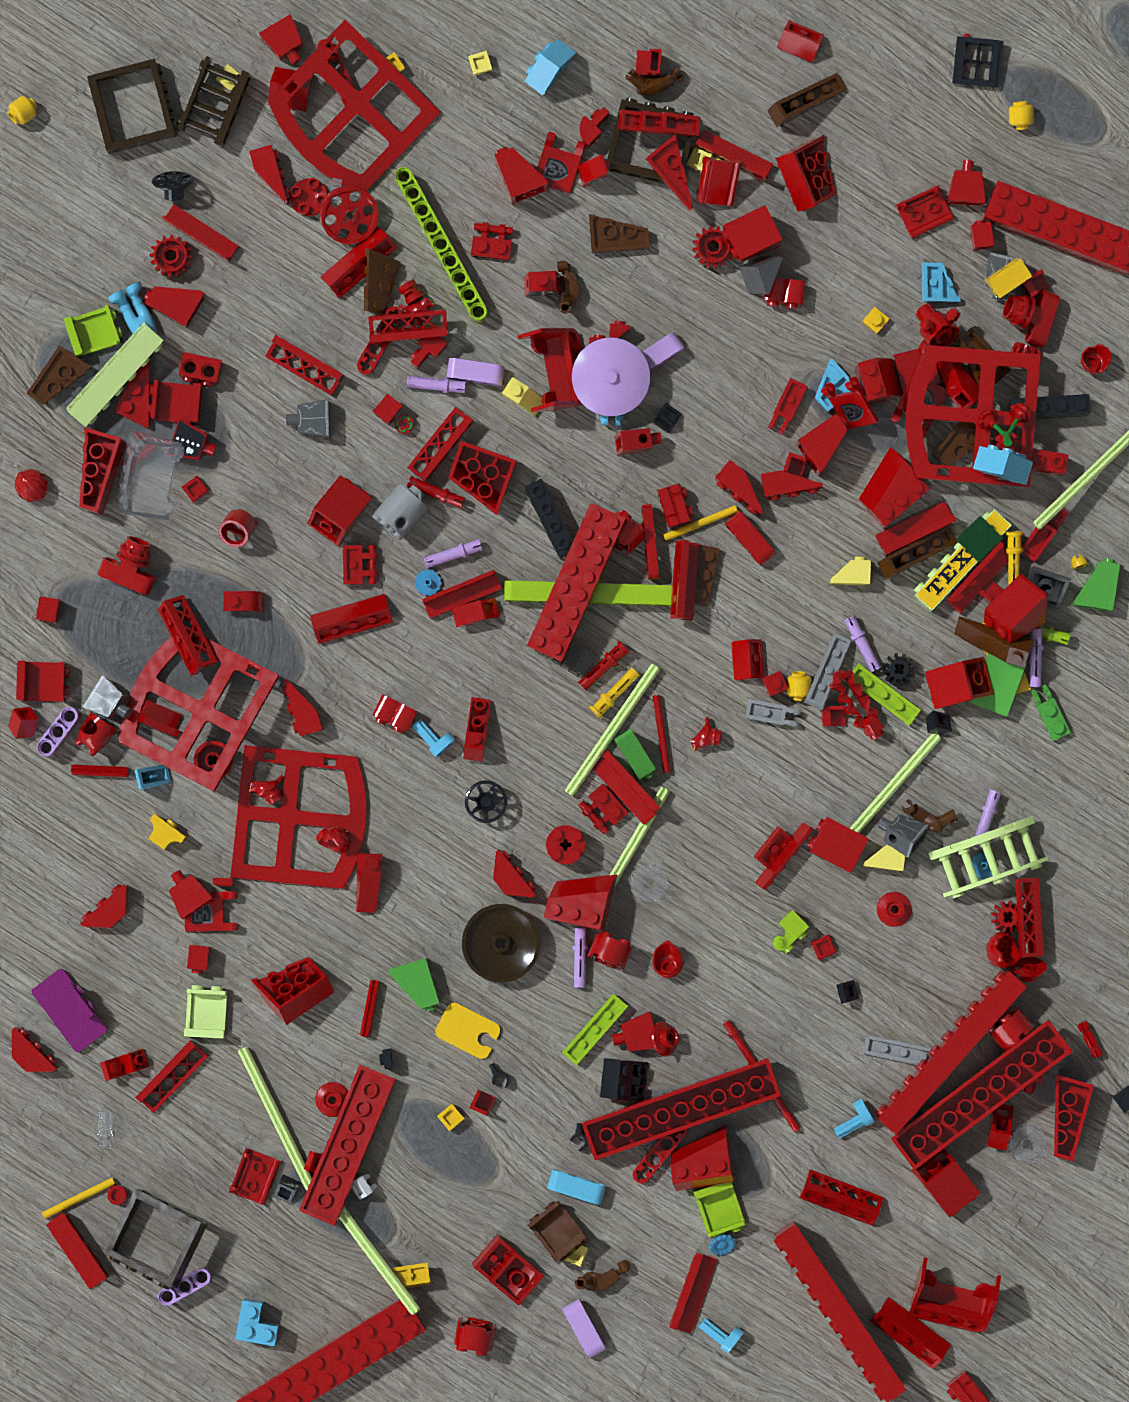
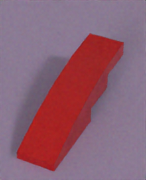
M622 109L619 111L618 130L698 137L701 117L670 112H638Z

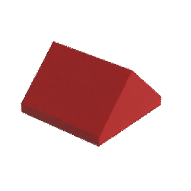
M280 67L274 68L270 80L268 100L296 70ZM313 75L287 102L289 109L307 111ZM293 81L285 91L291 94L298 86Z

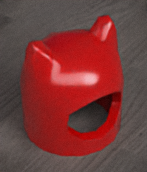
M233 509L219 526V536L228 546L241 547L246 544L254 532L258 521L253 519L252 515L245 510ZM227 531L242 537V539L232 541L228 538Z
M90 712L79 729L75 744L77 746L83 744L90 749V755L94 756L108 744L117 729L96 714Z

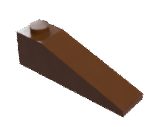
M835 73L775 102L767 111L775 126L778 127L847 89L838 73Z
M949 526L885 557L877 562L887 580L955 545L957 541Z
M960 616L954 633L995 657L1023 668L1027 664L1034 643L1033 639L1021 637L1010 644L987 625Z

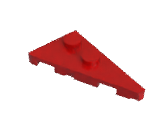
M673 135L645 160L687 210L691 211L693 209L677 138Z
M150 360L144 367L140 366L138 368L136 376L128 383L114 410L115 413L147 429L149 428Z

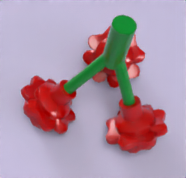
M1023 403L1011 405L1010 414L1014 418L1011 427L1006 431L1002 430L996 422L999 418L996 409L985 410L980 414L978 421L980 428L988 430L991 427L996 429L1000 433L995 437V441L998 442L996 447H999L1001 450L1003 448L1014 450L1015 446L1019 444L1018 440H1016L1018 435L1013 433L1015 426L1020 421L1026 422V420H1031L1030 415L1032 412L1027 405Z

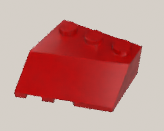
M825 135L801 144L775 158L797 212L815 207L836 195L832 171L828 169L826 161L829 159L828 152L824 151L823 142L826 141Z
M462 440L448 478L497 515L517 460Z
M890 447L858 500L884 529L930 489L922 479L916 478L914 470L906 460Z
M617 874L556 881L548 897L543 918L597 931H605Z
M309 957L287 965L285 970L280 972H269L267 977L260 980L258 978L251 980L266 1004L286 1025L334 993L328 977Z
M727 1125L671 1153V1175L676 1191L735 1182Z

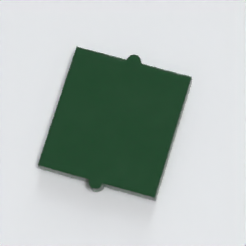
M979 516L956 538V541L965 549V553H969L979 562L1003 538L993 529V525H989Z

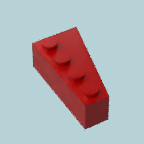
M84 427L85 441L83 444L84 456L81 470L82 481L79 507L86 511L103 515L126 441L120 437Z
M1056 1075L1054 1156L1074 1161L1094 1085Z

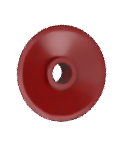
M889 892L879 899L876 910L882 923L890 927H898L908 921L911 916L912 907L909 899L902 893ZM894 905L898 907L896 913L891 911V907Z
M1025 957L1021 958L1011 968L1022 981L1034 982L1046 971L1047 965L1039 958Z
M658 1022L653 1027L652 1043L655 1050L662 1056H670L679 1043L677 1030L666 1022Z
M328 1082L322 1085L315 1096L318 1110L325 1116L338 1117L348 1093L347 1088L337 1082ZM330 1096H334L336 1098L335 1103L329 1102Z

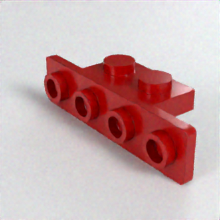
M803 822L794 834L790 836L777 826L753 856L766 867L755 884L763 890L771 886L774 878L785 868L789 859L798 852L801 844L810 837L813 828Z

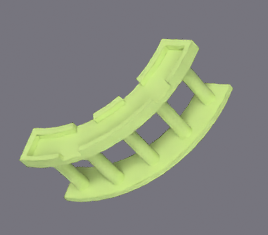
M1033 816L929 852L931 860L939 858V861H942L952 890L943 893L944 897L952 895L953 898L964 895L963 891L991 881H993V884L1005 881V876L1029 867L1031 870L1043 867L1041 863L1048 861V857L1037 858L1027 831L1029 830L1028 826L1035 823ZM1015 830L1020 833L1030 859L1029 863L1022 866L1010 837L1012 836L1011 832ZM999 836L1004 841L1013 869L1002 873L998 869L990 847V840ZM977 844L983 848L993 875L980 881L968 852L970 851L969 847ZM957 851L962 856L971 884L959 887L949 860L951 858L950 854Z

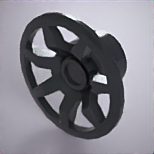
M181 171L164 172L152 178L153 186L164 189V198L169 201L181 200L184 197L183 188L190 186L194 182V177L191 174Z
M488 780L479 781L473 784L467 791L465 808L474 820L481 823H491L498 820L506 811L507 796L504 789L496 782ZM491 784L492 786L488 792H484L480 785ZM477 787L480 795L478 797L469 796L471 791ZM497 787L503 796L494 797V788ZM468 799L477 803V806L472 811L468 806ZM504 799V806L500 811L496 807V802ZM479 810L484 811V819L476 817L474 813ZM493 810L498 813L496 817L488 819L489 811Z

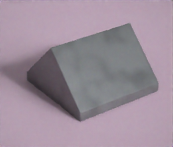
M761 256L739 266L747 291L751 294H769L783 258L780 256Z
M1035 566L1030 568L1027 579L1048 594L1047 605L1059 609L1071 578Z

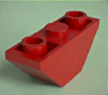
M497 850L493 880L505 895L535 897L534 891L537 889L530 881L527 883L522 878L524 873L518 866L513 867L509 861L512 859L505 850L503 852Z
M118 884L111 890L112 895L108 899L102 898L96 904L98 908L93 912L89 910L82 917L83 921L80 924L83 927L113 928L127 915L129 887L126 884L122 886Z
M14 1027L12 1029V1059L25 1072L56 1071L58 1069L56 1066L58 1062L50 1054L46 1056L42 1052L44 1048L37 1041L32 1042L28 1038L30 1034L23 1027L20 1029Z

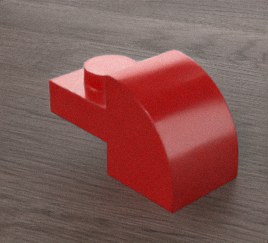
M605 107L601 110L597 109L591 115V121L584 116L580 122V139L588 149L602 135V131L598 127L609 117V111Z
M441 337L421 338L417 343L422 349H417L412 354L411 359L413 360L411 365L418 369L429 355L437 359L448 346V342Z
M223 591V611L263 612L264 593L259 591Z

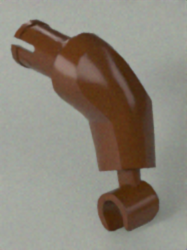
M676 67L671 71V76L666 73L655 79H644L634 69H631L628 72L630 76L626 75L625 79L637 88L638 94L648 96L663 92L674 85V80L680 82L684 76L681 74L675 77L677 73L681 72V69Z
M558 261V272L565 271V274L561 276L564 290L558 299L559 310L561 309V313L567 314L576 306L580 287L574 272H570L569 263Z
M909 799L906 802L910 807L905 808L901 805L904 813L910 814L917 821L928 824V829L936 833L942 832L943 828L947 825L959 821L953 809L937 817V815L931 814L917 804L913 805Z
M623 1260L617 1263L619 1270L615 1271L612 1268L603 1274L587 1272L582 1277H577L575 1286L580 1290L584 1288L589 1291L607 1290L621 1279L620 1274L629 1271L630 1266L627 1260Z

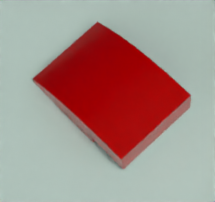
M498 1234L471 1263L490 1283L518 1306L544 1277L535 1266Z

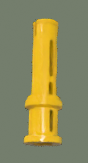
M1006 531L1008 536V547L1006 548V553L1008 554V585L1014 580L1013 563H1015V578L1020 575V554L1023 552L1021 536L1023 531Z
M631 667L607 693H602L600 695L601 698L593 706L590 705L589 709L599 719H602V715L610 707L613 708L615 706L614 701L640 675Z

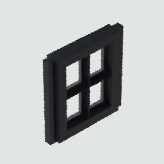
M957 36L952 83L999 88L1004 41ZM967 44L978 45L976 60L966 59ZM981 46L992 47L991 61L980 60ZM965 63L976 64L974 78H964ZM980 64L990 65L989 80L978 79Z

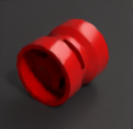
M414 279L398 288L400 294L404 295L408 306L424 297L422 291L418 290Z

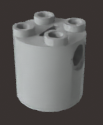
M399 483L371 517L401 541L428 510V507L422 502L425 494L414 485L410 489H406Z

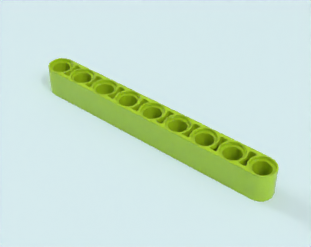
M406 167L399 168L395 173L397 185L469 316L476 323L483 322L487 318L486 306L412 172ZM403 173L409 175V179L405 182L399 180V176ZM411 190L418 191L419 195L418 197L411 199L409 198L408 193ZM425 207L428 209L426 215L421 216L417 213L418 209ZM429 224L437 226L435 232H428L426 229ZM438 241L447 243L444 249H438L436 244ZM454 258L456 260L455 265L447 266L445 264L446 259ZM461 274L464 275L465 281L457 283L454 281V278ZM471 291L475 296L472 300H466L464 294ZM481 308L484 314L481 317H475L473 311Z
M504 581V601L546 602L555 582ZM598 583L589 604L671 606L672 585Z

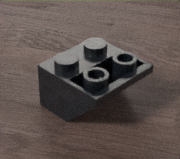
M604 1058L600 1097L615 1100L643 1101L648 1062Z

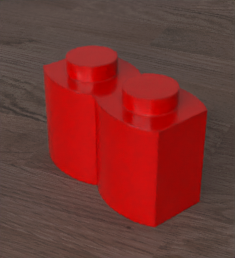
M775 277L770 293L763 296V302L767 303V306L778 307L779 304H783L788 309H798L803 304L805 281Z
M382 694L372 715L376 717L374 721L382 725L389 723L393 725V730L403 734L404 731L409 732L418 711Z

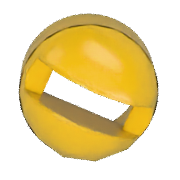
M1078 554L1077 559L1075 555L1071 559L1073 570H1079L1088 565L1086 558L1081 554Z

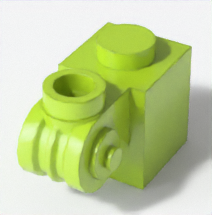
M791 910L778 923L784 929L785 935L784 937H774L773 947L787 954L794 947L792 943L797 938L801 940L809 933L806 930L809 926L794 910Z

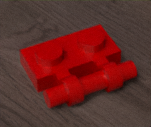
M482 222V224L474 223V230L481 231V237L473 236L471 256L509 261L512 240H504L505 234H513V227H506V224H500V226L490 225L488 222ZM487 232L499 233L498 239L487 238Z
M343 545V585H363V577H369V585L377 584V577L379 576L378 570H376V559H378L376 545H368V553H363L362 545ZM363 559L369 560V570H363Z
M604 784L600 785L588 796L593 801L591 805L588 806L584 800L578 805L582 810L581 813L585 817L588 816L594 823L595 829H599L603 835L609 830L605 825L608 820L614 826L628 814L626 809ZM596 807L605 815L601 819L593 811Z

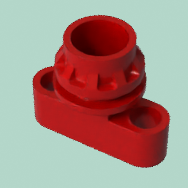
M1044 289L1039 292L1036 301L1031 296H1016L1012 294L1005 302L1002 316L1004 319L1009 320L1011 325L1021 330L1025 329L1028 325L1024 338L1025 343L1042 349L1048 340L1060 296Z
M127 536L126 541L120 545V551L116 553V557L121 562L109 557H103L97 574L102 578L139 593L150 595L156 577L140 570V567L147 568L149 566L151 544L141 538Z

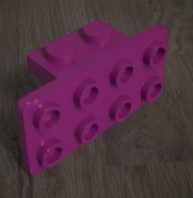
M63 969L57 970L32 989L33 996L75 1052H80L107 1031V1027L94 1011L96 1010L94 1004L90 1000L87 1001L85 999L82 988L78 984L75 985Z

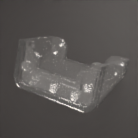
M136 431L129 432L117 494V505L123 514L169 520V515L173 513L174 503L171 502L169 494L175 463L184 456V447L181 442Z

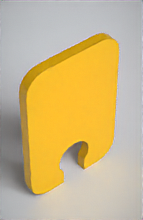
M451 1003L447 1006L435 1032L438 1038L477 1058L484 1059L489 1055L492 1048L480 1045L478 1036L486 1032L492 1038L497 1039L500 1027L497 1023L458 1003Z

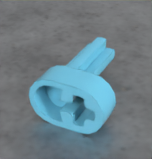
M421 719L412 726L431 747L429 751L435 758L440 756L456 741L450 732L438 739Z
M862 1098L853 1103L859 1115L834 1128L839 1139L863 1125L867 1127L875 1123Z
M707 1318L699 1325V1328L721 1345L720 1348L727 1354L744 1333V1331L736 1326L728 1336Z

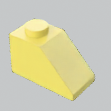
M513 377L502 392L504 398L533 416H536L538 412H531V408L542 405V397Z
M855 557V560L848 562L831 578L830 584L869 586L871 561L866 560V557Z
M885 845L864 861L863 866L903 871L905 856L891 846Z

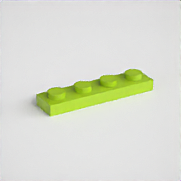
M859 663L853 669L855 683L861 684L862 691L906 725L909 726L921 711L919 708Z
M613 993L562 1053L577 1066L628 1006Z

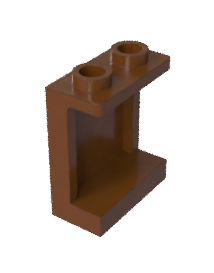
M553 1201L545 1207L546 1210L542 1214L534 1215L529 1220L530 1223L527 1226L544 1245L553 1260L560 1264L587 1243L589 1238L559 1201Z

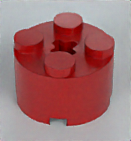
M625 510L621 512L616 511L615 514L627 518V521L615 548L619 551L624 549L627 551L625 554L629 555L644 540L646 530L639 523L635 524L631 520L630 514Z
M208 741L201 744L194 753V765L208 772L212 771L215 764L210 765V758L218 757L219 759L226 745L218 741ZM234 758L222 779L226 778L233 770Z
M569 825L558 826L549 833L546 840V850L555 862L563 865L572 864L582 857L585 850V840L577 828ZM564 839L571 843V847H568L567 851H564L563 847L560 846Z
M605 931L596 934L587 957L591 958L594 956V961L615 969V966H620L619 970L624 971L632 951L630 947L631 942L621 938L620 940L613 939V935Z
M1017 1005L1010 1008L1005 1016L1002 1014L988 1030L989 1034L1004 1051L1013 1047L1021 1040L1020 1038L1027 1035L1034 1028L1031 1021Z
M463 1317L458 1318L454 1338L456 1350L462 1352L471 1350L475 1351L477 1355L486 1356L487 1352L493 1349L497 1326L495 1324L493 1327L490 1326V1321L468 1317L467 1321H463Z

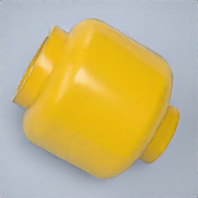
M20 96L9 104V111H7L8 116L15 124L24 125L36 116L37 104L32 98L28 99L25 96Z
M1029 101L1013 102V105L1009 107V124L1016 126V130L1028 129V125L1034 123V107L1029 104Z
M791 672V675L786 679L788 689H786L787 694L793 697V700H805L812 685V678L807 675V672Z

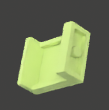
M192 985V989H187V1013L184 1036L225 1038L228 991H223V987L211 986V990H205L202 985Z

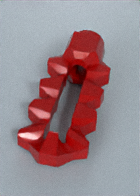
M837 670L834 672L833 682L829 687L840 692L837 698L840 703L848 704L845 709L846 714L857 716L853 723L854 727L862 729L864 734L871 740L880 737L884 733L882 729L884 727L878 719V710L870 708V698L867 695H862V686L860 683H855L852 670ZM843 679L849 684V688L857 697L861 707L865 709L867 716L862 718V714L858 712L853 704V700L841 685Z

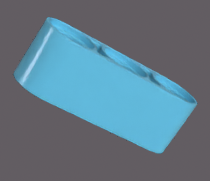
M552 1169L547 1189L596 1205H601L607 1188L605 1185Z

